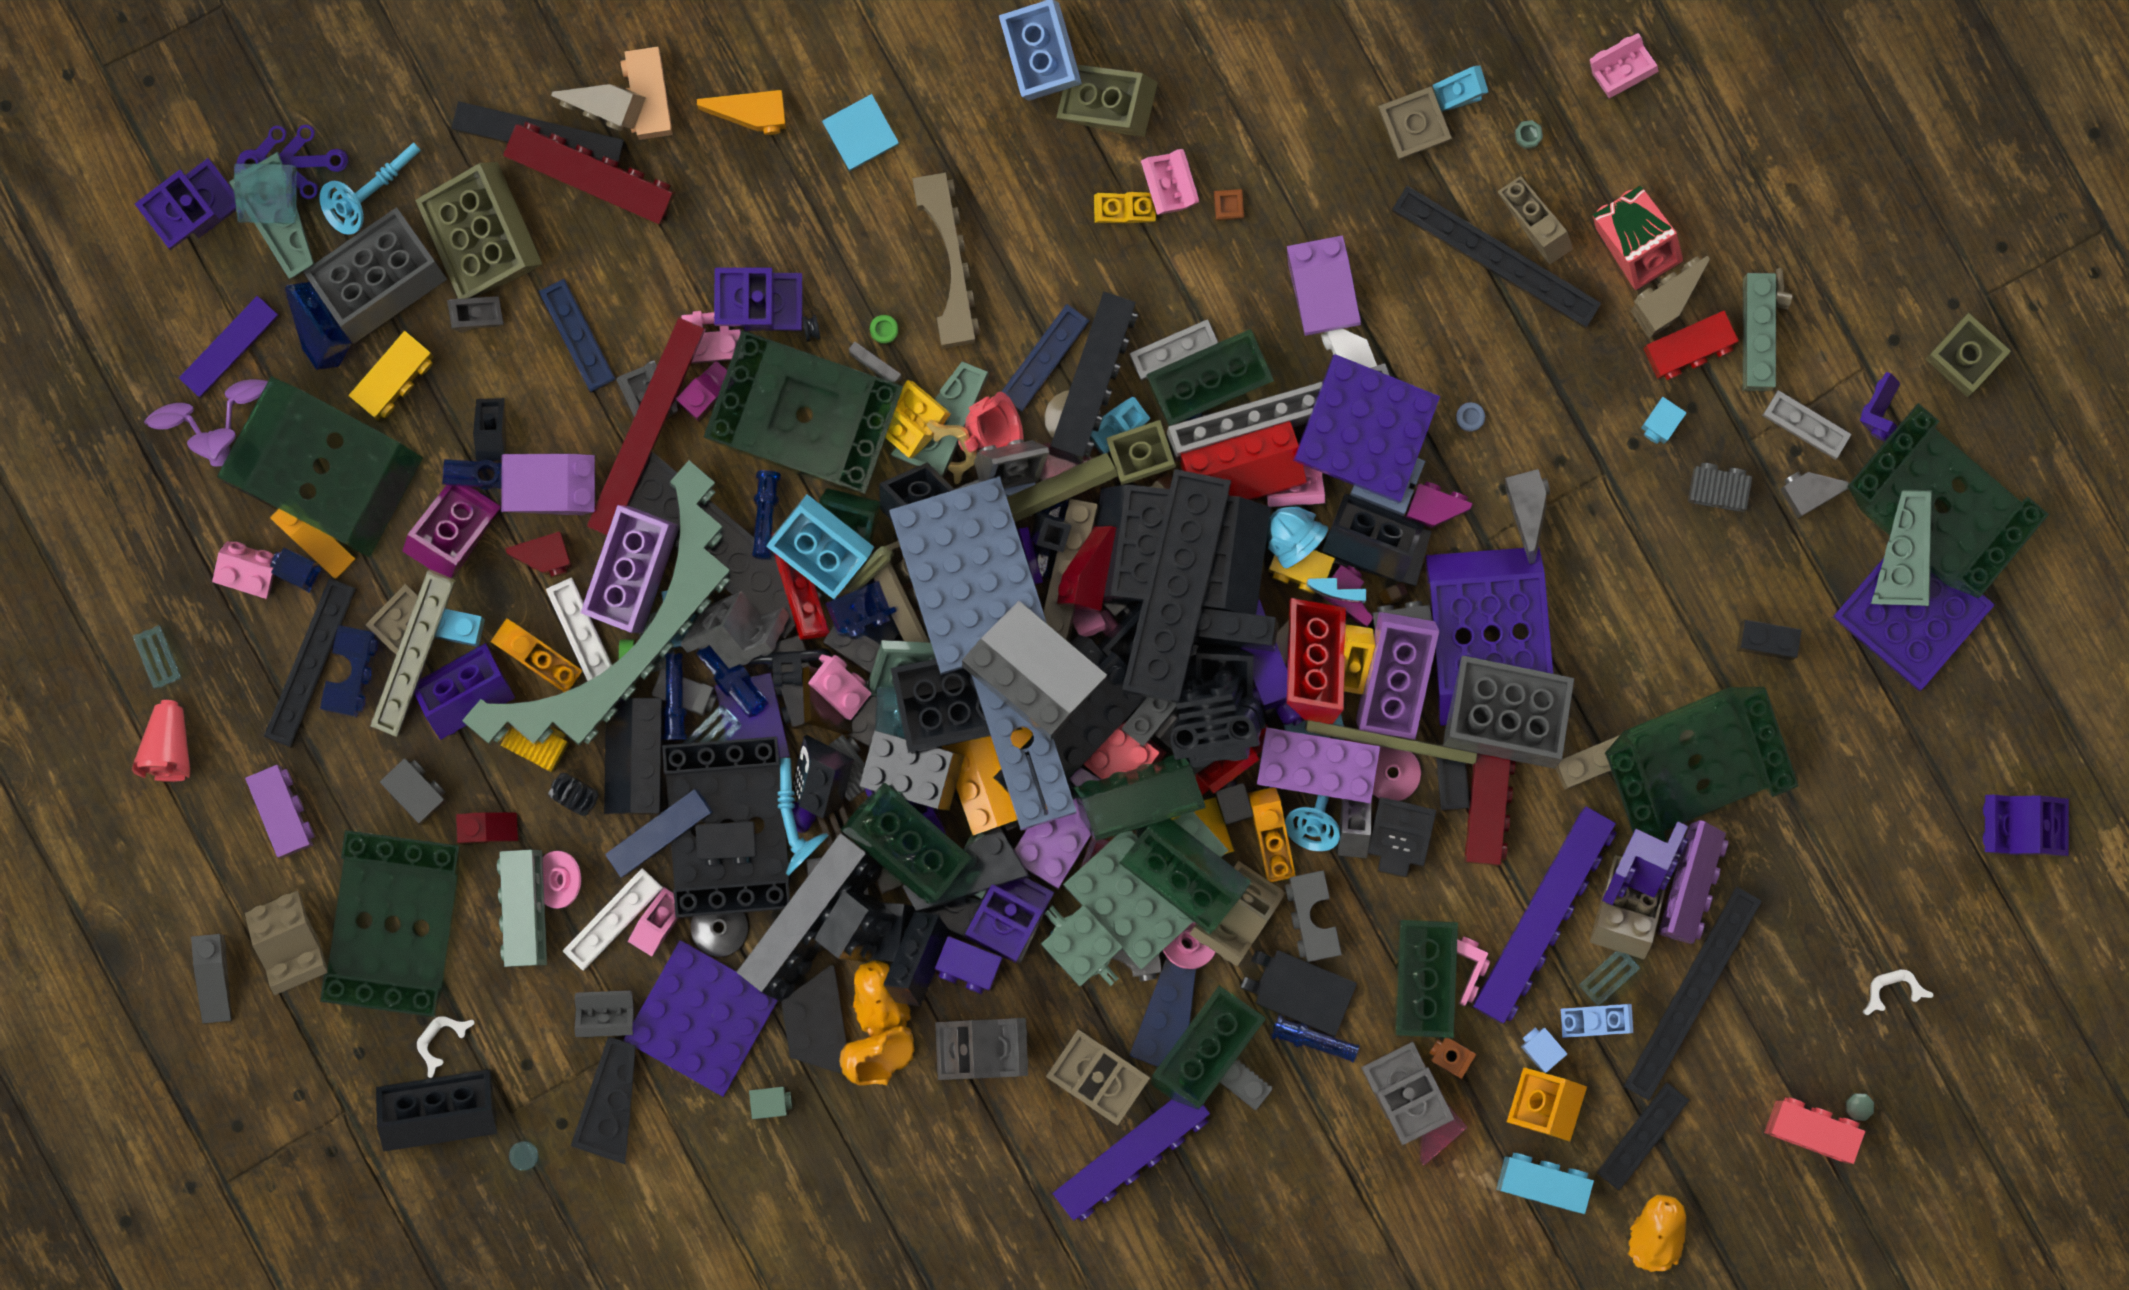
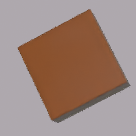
M1242 189L1214 191L1216 221L1244 219Z

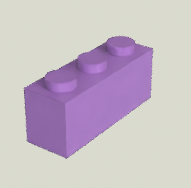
M275 765L246 777L245 779L277 858L282 859L313 846L311 839L315 836L309 822H303L300 812L304 811L298 795L294 797L289 786L293 785V781L288 770H282L281 766Z

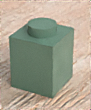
M785 1087L749 1090L752 1119L787 1116V1110L792 1109L791 1092H785Z

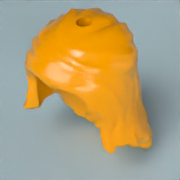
M879 960L860 965L854 977L855 995L853 1008H855L857 1013V1021L861 1025V1030L867 1032L869 1036L880 1035L898 1026L906 1027L907 1021L911 1019L909 1005L896 1003L883 984L891 966Z
M898 1026L880 1035L846 1044L841 1050L839 1059L842 1073L850 1082L857 1085L883 1084L887 1086L892 1073L906 1067L909 1061L913 1059L914 1038L911 1029L905 1026Z
M1656 1195L1646 1203L1641 1215L1636 1217L1634 1224L1630 1228L1632 1232L1630 1233V1250L1628 1255L1633 1258L1636 1267H1641L1649 1272L1667 1271L1672 1268L1673 1264L1678 1265L1679 1259L1682 1257L1686 1233L1684 1206L1674 1197Z

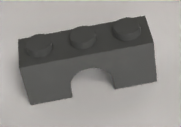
M1324 870L1290 877V884L1285 885L1288 902L1293 901L1296 912L1291 913L1294 930H1300L1302 940L1297 941L1300 958L1305 957L1306 962H1312L1342 955L1336 927L1318 928L1310 919L1312 906L1316 902L1330 899Z

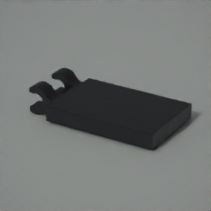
M1256 950L1251 962L1266 967L1260 983L1244 977L1240 988L1258 995L1255 1004L1335 1037L1357 983L1279 950L1276 951L1274 958Z

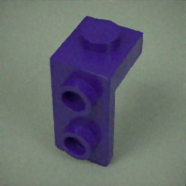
M1886 372L1883 378L1876 384L1875 393L1870 402L1863 408L1859 421L1871 431L1870 434L1884 442H1886L1887 438L1898 442L1903 432L1892 421L1882 418L1900 386V382L1889 372Z

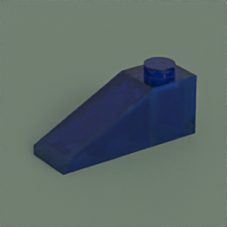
M310 282L286 285L285 292L302 350L316 370L339 367L352 342Z

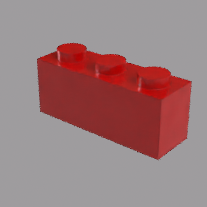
M1722 311L1647 344L1644 347V351L1657 379L1665 376L1668 381L1681 375L1680 369L1691 365L1692 369L1708 363L1707 357L1717 354L1718 358L1733 352L1732 346L1738 343V339L1725 311Z

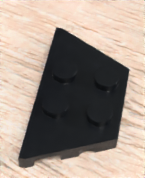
M833 965L823 970L795 990L788 998L782 1001L790 1058L843 1074L839 1059L841 1050L847 1043L835 966Z

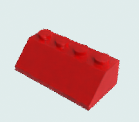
M1290 421L1181 454L1180 466L1182 471L1231 480L1229 496L1254 500L1307 484L1304 466L1293 461L1299 445Z
M1291 598L1289 604L1287 704L1305 720L1333 724L1342 713L1344 705L1346 608Z

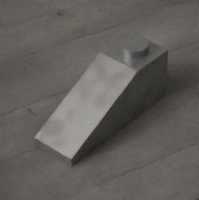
M1539 469L1505 478L1506 493L1529 564L1535 563L1547 507L1546 496L1550 495L1548 481L1546 478L1541 479Z

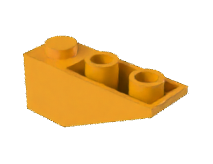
M507 618L490 641L563 692L570 690L583 671Z
M1272 787L1248 793L1267 880L1275 882L1296 876L1277 789Z

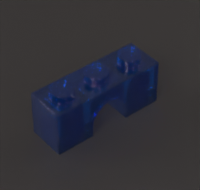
M338 625L332 653L348 658L352 671L344 682H325L320 705L321 710L357 718L358 712H363L366 696L362 695L364 684H369L372 674V668L368 667L370 656L375 657L378 647V640L374 639L375 634L373 632Z

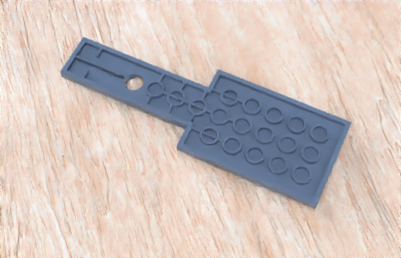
M1000 476L889 510L941 675L962 669V659L1018 601L1023 603L1047 624ZM971 675L1020 830L1022 831L1076 814L1077 811L1054 739L1049 741ZM1017 728H1028L1033 733L1034 741L1029 748L1019 749L1012 744L1011 735Z

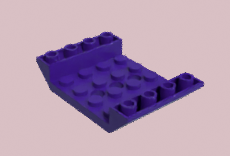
M1540 547L1537 550L1535 563L1529 564L1524 548L1425 556L1427 582L1430 584L1432 619L1436 622L1439 629L1435 655L1439 690L1437 700L1440 726H1446L1462 655L1553 674L1545 573ZM1514 625H1525L1528 629L1527 638L1523 640L1516 639L1512 633ZM1494 626L1499 630L1500 637L1497 641L1489 642L1485 639L1484 630L1486 627ZM1465 628L1471 633L1469 643L1460 644L1457 642L1455 633L1458 629Z

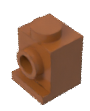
M1446 1036L1442 1041L1437 1039L1429 1054L1433 1055L1430 1062L1459 1079L1463 1078L1476 1056L1474 1052ZM1450 1050L1454 1051L1457 1055L1456 1060L1453 1062L1446 1059V1054Z

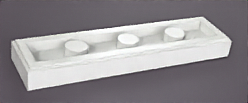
M571 577L547 588L548 596L587 681L597 677L611 667L612 663L591 618L580 613L584 602L573 578Z
M642 868L574 938L563 952L580 969L585 971L656 897L663 887Z

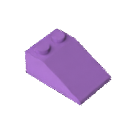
M1343 236L1287 246L1288 266L1305 336L1361 325Z
M503 454L502 512L586 515L595 512V455Z

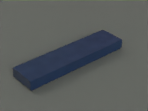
M565 279L540 290L539 293L590 393L615 381L616 379Z
M1068 304L1065 305L1001 391L1012 400L1014 406L1021 412L1024 411L1090 322V320Z
M694 789L605 855L621 878L625 877L705 819L713 811L699 790Z

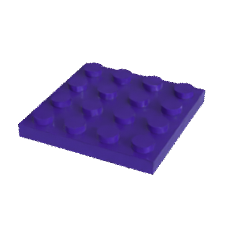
M1334 354L1293 461L1400 503L1440 396Z
M1931 551L1929 606L1871 604L1884 560L1883 557L1833 616L1836 621L1918 691H1921L1995 605L1933 551Z
M680 940L634 1020L633 1035H626L623 1041L635 1045L637 1049L724 1097L778 1000L760 992L736 971Z

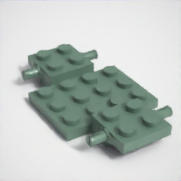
M1190 808L1179 818L1169 821L1160 809L1152 814L1150 818L1162 830L1158 837L1147 847L1128 827L1124 828L1063 884L1082 907L1073 915L1065 918L1062 917L1054 906L1044 913L1056 927L1041 945L1079 987L1090 977L1100 974L1109 986L1114 983L1111 978L1116 982L1119 977L1107 965L1111 958L1121 949L1140 970L1144 968L1205 912L1186 889L1204 876L1215 889L1225 882L1213 868L1228 849Z

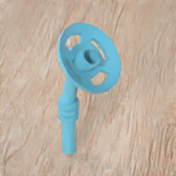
M413 142L390 164L386 163V168L381 167V172L377 171L376 177L356 193L342 182L330 181L326 183L320 192V204L328 222L343 234L351 235L358 232L363 225L364 219L360 203L384 184L388 185V180L392 181L394 179L393 176L397 177L398 171L414 158L421 149ZM335 187L337 191L334 192L332 198H330V193L332 189ZM333 208H335L336 212H337L340 216H343V217L345 218V221H344V222H342V221L336 216V214H335L334 211H333ZM358 218L357 223L354 225L353 221Z
M1318 795L1314 808H1297L1287 815L1285 820L1287 834L1299 846L1312 851H1327L1338 844L1341 835L1340 828L1337 822L1325 813L1329 796ZM1295 816L1299 817L1297 821V828H1295L1294 826ZM1303 819L1307 820L1305 825H1303ZM1331 825L1334 829V835L1332 837L1329 835L1331 831ZM1307 834L1312 837L1320 836L1321 841L1310 840L1304 837V835Z
M781 758L780 791L778 792V796H780L778 802L781 804H778V808L781 809L788 842L792 847L790 850L794 853L786 871V874L789 876L829 835L824 833L808 841L803 837L799 839L792 811L795 808V804H792V802H795V798L792 797L795 795V792L792 791L791 758Z

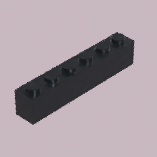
M1103 291L1050 446L1049 455L1079 465L1082 463L1084 456L1090 457L1094 441L1090 440L1092 431H1099L1103 416L1098 414L1101 405L1107 406L1112 392L1111 389L1107 388L1110 379L1116 380L1121 364L1116 363L1119 353L1125 354L1130 339L1125 337L1127 328H1134L1138 313L1134 312L1136 302Z

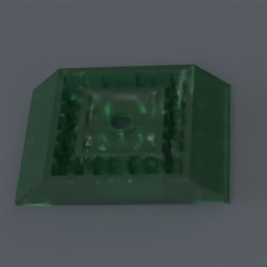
M742 330L704 438L732 451L829 485L866 494L903 386ZM801 408H809L813 412L812 419L807 423H801L796 418V414Z

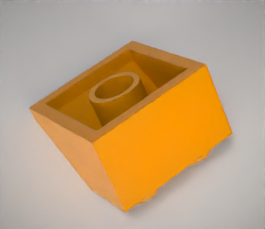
M1523 1067L1507 1122L1570 1142L1587 1086Z

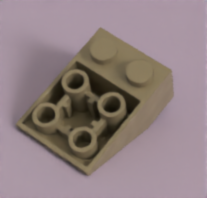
M1698 256L1693 258L1681 269L1682 273L1676 275L1675 272H1672L1660 281L1661 283L1657 285L1658 289L1653 291L1650 287L1639 294L1633 301L1635 305L1631 309V313L1649 339L1673 324L1678 318L1710 260L1708 256L1702 260Z
M1615 855L1595 918L1590 943L1645 959L1653 943L1665 890L1659 888L1653 898L1628 886L1623 898L1617 896L1613 905L1602 901L1622 857Z

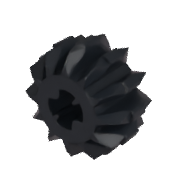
M560 773L552 782L548 792L550 798L554 799V801L581 816H586L593 810L599 797L597 790L567 773Z

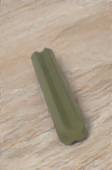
M887 546L880 547L860 567L844 589L849 590L850 594H856L890 562L893 557V551L888 550Z

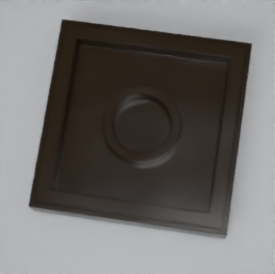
M811 666L802 668L804 723L844 735L852 733V719H846L808 684L818 671V668Z

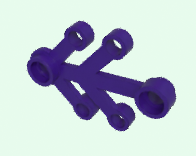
M305 124L298 128L297 135L279 155L286 177L300 189V193L304 198L311 199L318 194V186L314 182L308 181L295 168L327 166L329 170L339 172L347 167L349 158L342 149L330 150L327 155L294 156L306 142L311 141L315 136L314 128L311 125ZM273 126L269 130V136L256 150H246L239 155L237 168L241 174L249 170L246 166V161L249 158L254 159L257 165L268 158L266 155L276 143L283 142L286 139L287 132L284 127ZM303 128H309L311 131V136L308 139L303 138L301 135ZM275 129H280L283 133L282 138L279 140L273 137ZM333 155H338L341 158L340 165L334 166L331 163ZM306 185L314 187L312 195L305 193L304 188Z

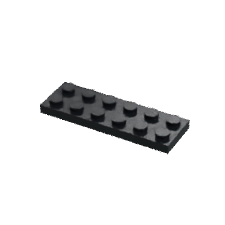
M1113 652L1098 666L1107 674V677L1053 738L1067 781L1146 698L1145 696L1123 692L1122 688L1128 666ZM1034 735L1021 747V749H1027L1032 745L1034 741ZM1000 770L993 778L1009 794L1002 770Z

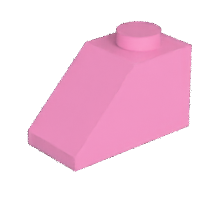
M665 887L661 890L639 919L628 940L629 943L651 957L678 920V918H675L673 892Z

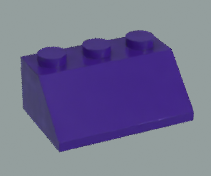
M486 643L420 679L414 693L426 719L440 740L466 726L462 720L480 699L487 704H506L515 698Z

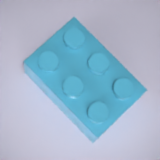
M808 494L805 495L779 527L766 546L833 599L836 598L860 569L874 549L873 545Z
M1513 1153L1512 1158H1504L1496 1190L1585 1214L1594 1180L1587 1179L1588 1173L1570 1168L1568 1173L1559 1171L1560 1165L1542 1160L1540 1165L1531 1163L1532 1157Z

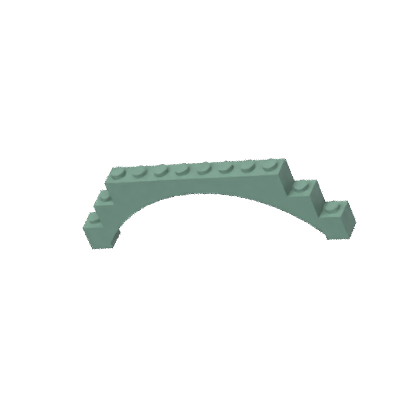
M689 460L670 481V485L677 492L680 510L679 550L671 584L652 623L638 642L621 659L603 673L579 687L556 696L531 702L487 704L480 699L462 721L489 745L493 741L498 744L509 731L505 728L508 724L534 746L538 742L544 744L554 732L551 729L553 725L558 727L579 746L584 742L588 745L599 733L596 730L597 726L603 720L607 723L618 711L615 708L616 704L621 699L624 701L628 700L637 689L633 686L640 677L646 679L654 670L655 666L652 663L659 655L664 658L673 648L674 644L671 641L678 633L683 636L693 624L690 619L694 614L698 612L701 615L712 602L708 598L716 590L720 593L730 582V579L727 577L730 574V570L705 550L708 546L713 549L723 536L720 534L723 530L722 526L698 506L700 503L706 505L716 492L712 489L715 487V482Z

